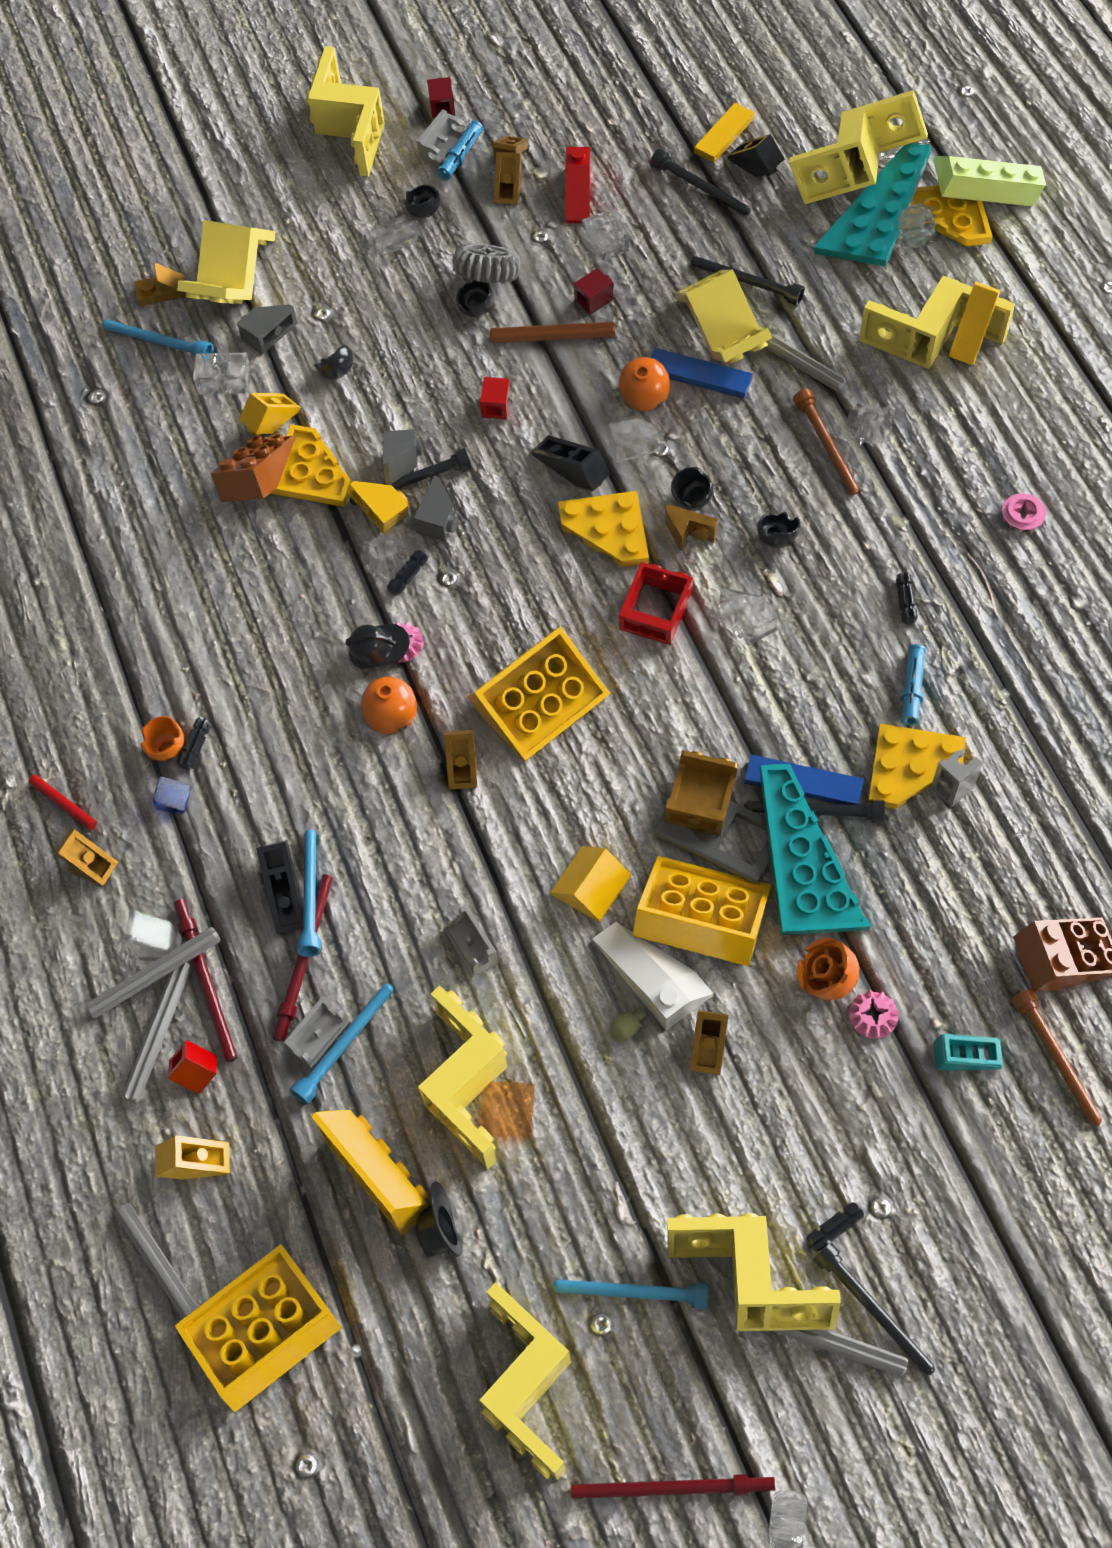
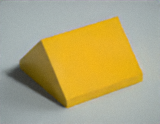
M582 846L550 894L601 923L631 878V874L606 848Z

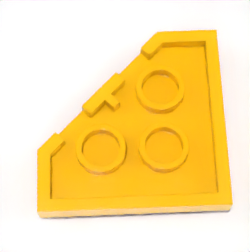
M939 185L917 187L907 212L908 216L966 247L991 244L993 236L982 201L942 197Z
M291 424L287 436L294 435L295 441L278 487L270 494L345 507L349 496L351 479L346 472L344 473L329 447H326L315 428Z
M637 491L558 501L563 531L570 535L573 533L583 539L584 544L599 553L604 552L622 567L640 565L641 562L649 563Z
M880 724L868 803H872V800H884L885 807L897 809L917 793L921 794L930 788L938 762L942 759L945 761L956 751L965 749L966 737ZM963 757L958 759V762L961 765L963 763Z

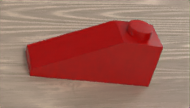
M590 146L566 147L565 223H590Z

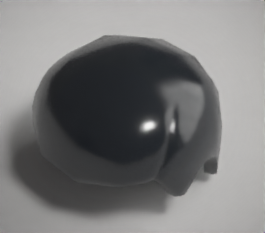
M424 184L415 187L411 191H406V199H402L411 216L423 219L435 214L441 202V195L434 186Z
M473 280L472 282L465 283L458 289L456 301L462 313L470 317L483 316L492 308L494 294L489 282Z
M343 345L327 359L322 358L321 362L314 364V366L325 378L330 380L339 379L345 376L354 363L353 352L347 345Z
M698 467L684 468L676 473L671 481L673 497L679 505L687 510L701 509L709 503L714 494L713 483L710 477Z
M782 512L778 515L773 513L765 514L757 523L758 535L765 544L773 548L779 549L790 546L798 536L801 527L800 519L798 517L794 518V520L790 519L787 512Z

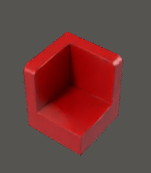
M484 377L480 398L482 418L507 420L509 412L507 398L510 385L508 378Z
M188 1040L183 1042L169 1060L168 1079L197 1094H200L217 1074V1056Z

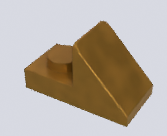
M505 135L494 141L493 152L495 162L496 152L522 153L527 150L529 139Z
M496 152L494 203H519L523 178H520L522 153Z
M154 264L156 277L134 281L139 307L186 297V292L177 291L178 280L185 281L184 274L159 264Z
M666 505L665 524L680 551L683 550L688 535L694 536L698 540L715 541L718 534L717 518L673 505Z
M473 730L445 732L449 789L477 788V754Z
M69 829L54 851L55 855L69 864L67 868L69 871L100 886H104L119 863L75 829Z
M698 1010L690 1071L715 1075L721 1074L728 1014Z

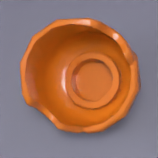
M159 716L151 719L141 730L144 738L141 747L152 760L166 761L178 755L184 744L183 731L170 716Z

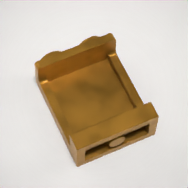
M682 751L671 796L668 798L665 807L664 823L721 836L736 781L738 763L726 758L706 756L696 751Z

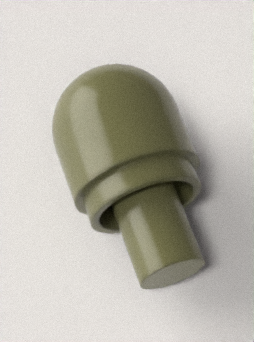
M642 1005L632 1013L628 1010L625 1013L623 1012L611 1023V1036L619 1042L629 1040L642 1027L639 1022L649 1013Z

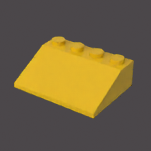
M560 626L548 633L474 690L467 698L496 733L523 761H526L610 695V692Z
M657 856L637 907L632 936L719 958L735 964L749 966L770 894L771 884L759 882L756 885L740 876Z
M351 1110L315 1112L311 1115L327 1146L399 1234L403 1236L415 1226L419 1215L429 1206L427 1202L431 1198L421 1185L418 1184L414 1187L407 1178L411 1174L400 1161L395 1164L388 1156L391 1150L381 1138L375 1140L369 1132L372 1130V1127L362 1115L356 1118Z
M282 1244L175 1325V1328L220 1397L234 1412L238 1411L342 1328Z

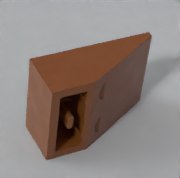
M275 434L263 439L261 436L252 437L246 441L247 444L244 447L233 451V456L221 461L219 467L210 473L221 502L264 499L278 487L295 441L294 435L283 436L282 434Z
M1103 917L1033 921L1013 936L1034 992L1055 991L1112 977V940Z

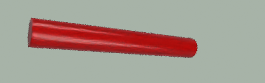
M36 774L30 777L28 781L30 785L89 830L96 827L97 821L43 779Z

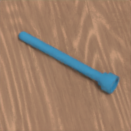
M104 320L102 323V327L105 330L189 352L196 360L202 362H209L213 355V344L207 341L200 340L199 342L191 343L110 320Z
M312 829L307 830L304 834L303 933L297 939V953L304 957H314L321 953V939L315 932L316 833Z
M384 984L307 1078L303 1077L301 1080L297 1079L289 1090L298 1100L309 1105L316 1096L315 1091L318 1089L316 1085L393 993L392 985Z
M560 1279L553 1283V1289L558 1293L686 1301L688 1305H694V1309L708 1310L709 1283L696 1282L695 1285H689V1288Z

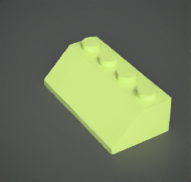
M935 156L933 159L942 197L1034 206L1046 186L1040 166L952 156Z

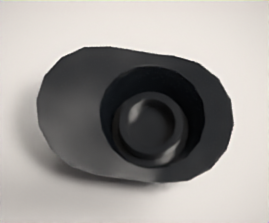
M369 624L357 627L351 636L346 639V645L349 647L350 660L354 666L366 669L398 662L407 653L410 639L406 630L397 624L378 626Z
M436 1181L432 1183L430 1188L431 1205L417 1219L416 1235L425 1256L434 1257L451 1251L459 1257L462 1255L463 1248L455 1228L450 1202L444 1188Z

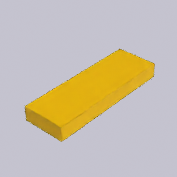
M734 103L694 147V153L715 163L754 120L755 112Z
M979 282L974 283L949 357L970 365L975 363L1001 290Z

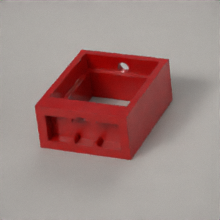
M641 562L618 615L619 630L671 645L692 594L693 577L683 572L663 569L656 564ZM645 584L680 594L670 621L635 610Z

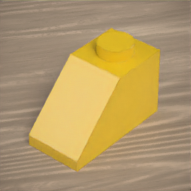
M250 393L239 421L246 426L248 432L254 435L273 434L297 414L301 407L282 393Z
M358 481L350 483L349 495L382 533H385L408 516V499L401 491L397 492L392 485Z
M174 1136L155 1146V1177L184 1180L230 1173L228 1142Z

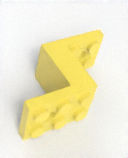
M325 46L322 56L318 58L317 72L313 73L311 90H308L306 94V104L310 106V123L314 125L315 134L351 138V147L355 149L354 164L358 165L359 176L369 177L385 125L379 88L341 84L335 48Z
M914 90L842 112L837 143L789 158V165L804 204L876 184L880 152L927 139L928 133ZM898 117L902 119L903 123L899 126H894L890 123V120ZM818 170H823L827 173V176L818 178L814 173Z
M203 220L197 282L178 280L177 291L186 292V297L207 299L217 303L242 304L243 300H252L258 244L266 245V240L275 241L276 231Z
M733 269L719 270L676 292L679 301L688 304L714 360L725 363L729 362V364L735 363L744 358V352L748 350L756 352L768 345L766 341L772 339L768 328L758 326Z
M942 276L917 319L868 300L864 307L859 341L930 369L954 327H959L973 287ZM998 297L984 338L1001 345L1004 343L1010 326L1014 303Z
M439 985L431 993L436 1014L465 1043L422 1082L418 1089L424 1106L488 1170L497 1161L494 1153L496 1148L492 1143L494 1139L482 1126L477 1129L470 1121L472 1117L465 1107L508 1068L505 1057L507 1053L503 1048L505 1044L495 1032L492 1031L489 1034L482 1027L483 1022L472 1010L467 1013L460 1006L462 1001L452 990L446 992Z
M746 1213L739 1217H725L722 1214L692 1217L683 1214L677 1215L674 1218H667L668 1258L732 1257L737 1331L836 1329L841 1303L839 1290H831L828 1287L821 1286L797 1291V1289L792 1287H784L778 1291H772L766 1216Z
M495 1282L486 1292L490 1301L488 1304L491 1308L490 1312L503 1325L507 1321L512 1324V1329L515 1331L514 1335L526 1348L479 1400L484 1408L481 1414L497 1432L503 1428L508 1433L505 1437L516 1451L521 1455L527 1451L533 1457L531 1459L532 1466L544 1478L548 1479L552 1475L558 1481L566 1471L564 1462L521 1419L571 1363L570 1354L556 1338Z

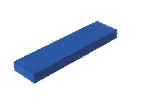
M658 348L654 349L651 358L663 364L669 379L745 399L753 377V373Z
M752 754L750 756L744 784L761 787L759 773L761 765L790 764L805 793L804 797L841 805H859L864 782L863 778Z

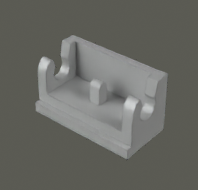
M442 109L417 140L419 159L440 167L446 159L447 151L455 146L464 133L463 129L457 128L454 124L461 126L463 121Z
M964 749L956 751L945 761L942 759L938 762L931 789L951 808L974 789L983 764L978 758L969 761L967 765H961L958 759L963 757Z
M467 904L459 907V915L453 919L449 915L445 917L443 931L473 978L498 964V958L493 945Z
M322 996L284 1041V1044L292 1056L313 1070L351 1022L347 1019L343 1010H337L332 1006L329 999Z

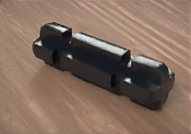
M421 550L415 551L411 555L410 560L395 575L394 580L392 579L387 585L388 591L395 596L400 595L405 589L406 584L408 585L419 572L420 567L428 561V556Z
M899 573L896 578V585L899 589L897 592L900 610L902 611V622L913 624L917 621L918 615L915 608L914 589L911 585L912 577L910 573Z
M196 718L193 724L195 729L190 731L183 747L184 752L180 754L177 761L181 768L191 770L196 762L194 758L198 757L206 739L204 735L208 734L211 728V723L206 718Z
M851 1202L843 1208V1213L839 1211L820 1225L819 1231L815 1229L808 1234L806 1239L811 1248L815 1251H820L828 1245V1240L832 1242L851 1228L852 1222L856 1224L863 1219L864 1213L861 1207L855 1202Z

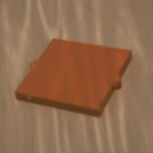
M510 1079L507 1082L491 1081L483 1090L480 1126L491 1136H502L503 1139L508 1137L531 1138L535 1084L513 1083Z

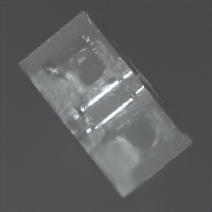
M247 353L196 354L193 380L198 394L249 393L251 366Z

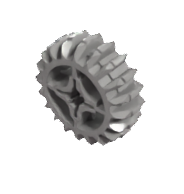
M463 244L455 250L452 261L453 271L462 278L478 282H492L495 284L498 282H511L518 277L520 256L510 249L495 245Z

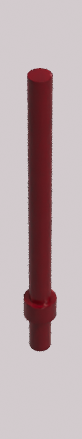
M323 874L315 897L316 933L333 881V877ZM299 954L297 956L284 1003H280L277 1012L279 1019L273 1036L275 1041H285L290 1022L295 1019L298 1009L295 1005L310 957H304Z
M179 899L174 902V907L179 919L178 928L182 937H185L187 942L196 936L198 928L195 919L190 917L185 900ZM201 953L193 958L192 961L226 1062H232L238 1057L204 955Z
M747 1474L733 1475V1478L571 1484L572 1499L734 1493L735 1496H748V1492L775 1491L774 1477L747 1478Z

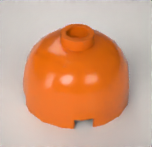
M649 357L636 358L628 362L621 370L618 380L621 398L630 408L639 411L653 410L657 408L658 404L668 398L670 392L669 375L663 364L656 359Z
M381 677L375 679L364 690L361 698V711L364 720L372 730L382 734H394L399 732L398 729L403 728L405 725L408 727L412 724L417 715V702L411 687L405 681L395 677Z
M829 937L818 939L806 948L807 955L803 961L800 959L797 965V979L800 987L811 996L826 1001L841 999L848 995L856 986L859 978V964L855 954L844 943Z

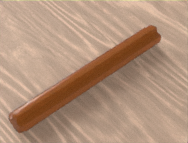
M614 322L490 329L491 343L615 336Z

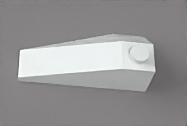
M617 922L592 938V941L665 1030L672 1027L714 995L694 970L645 939L632 936V931Z

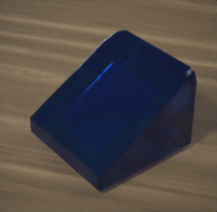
M159 776L153 797L156 809L185 813L191 786Z

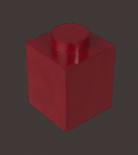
M444 77L427 80L432 118H436L442 109L454 116L455 107L451 78Z
M596 268L574 283V300L591 315L614 300V283L608 275H604Z

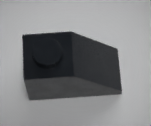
M771 134L742 142L727 156L729 161L754 177L761 175L771 176L779 170L778 165L785 160Z

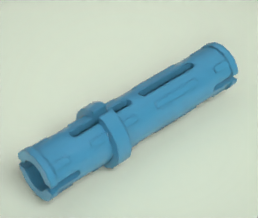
M472 120L455 146L447 151L446 159L437 169V173L442 179L449 180L457 167L464 163L465 155L483 132L484 128L480 122Z
M918 644L908 647L905 688L901 692V701L903 702L901 723L909 726L919 723L920 704L924 699L921 689L926 648Z

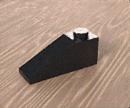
M548 435L531 451L532 455L581 488L594 491L610 475L600 451L595 448Z
M288 840L258 846L256 850L276 934L303 928V910Z

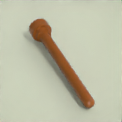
M811 389L800 390L793 396L796 408L806 413L849 494L856 495L859 488L815 409L816 398Z
M1030 988L1015 995L1011 1002L1016 1011H1021L1022 1015H1027L1088 1121L1093 1126H1099L1102 1123V1118L1037 1010L1039 1007L1037 1001L1039 999L1035 992Z

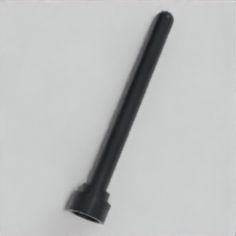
M661 148L657 149L652 155L650 166L656 170L670 171L745 216L751 213V208L748 205L674 163L672 158L669 157V153Z
M693 256L690 260L693 266L713 273L719 270L733 269L738 281L782 295L790 304L799 306L805 291V287L794 283L793 285L788 284V286L698 256Z
M465 448L454 451L450 459L407 474L391 485L395 490L451 469L464 471L471 468V462ZM350 496V503L352 505H357V503Z
M872 800V803H866V805L807 803L811 812L814 811L815 815L866 817V820H871V823L884 824V800ZM746 801L744 803V807L755 813H765L763 801Z
M832 1242L827 1245L813 1261L822 1270L825 1268L828 1272L832 1271L920 1370L926 1375H932L935 1371L934 1364L841 1263L843 1259L839 1256L841 1252Z

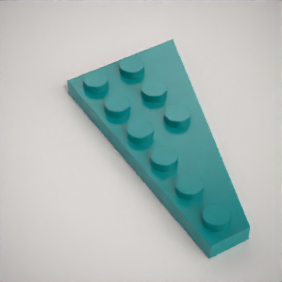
M919 143L904 145L877 175L876 184L867 186L813 247L814 254L886 267L931 154V145Z
M790 764L761 765L759 773L780 934L795 935L869 930L871 925L867 917H864L858 905L859 901L855 893H852L845 879V873L826 835L822 834L817 824L818 819L814 811L811 812L804 798L805 793Z

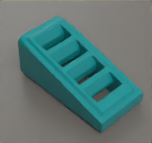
M941 1034L933 1042L936 1070H995L1003 1068L1000 1038ZM959 1047L963 1049V1058H960ZM972 1047H975L976 1059H973ZM984 1047H988L990 1060L985 1059Z

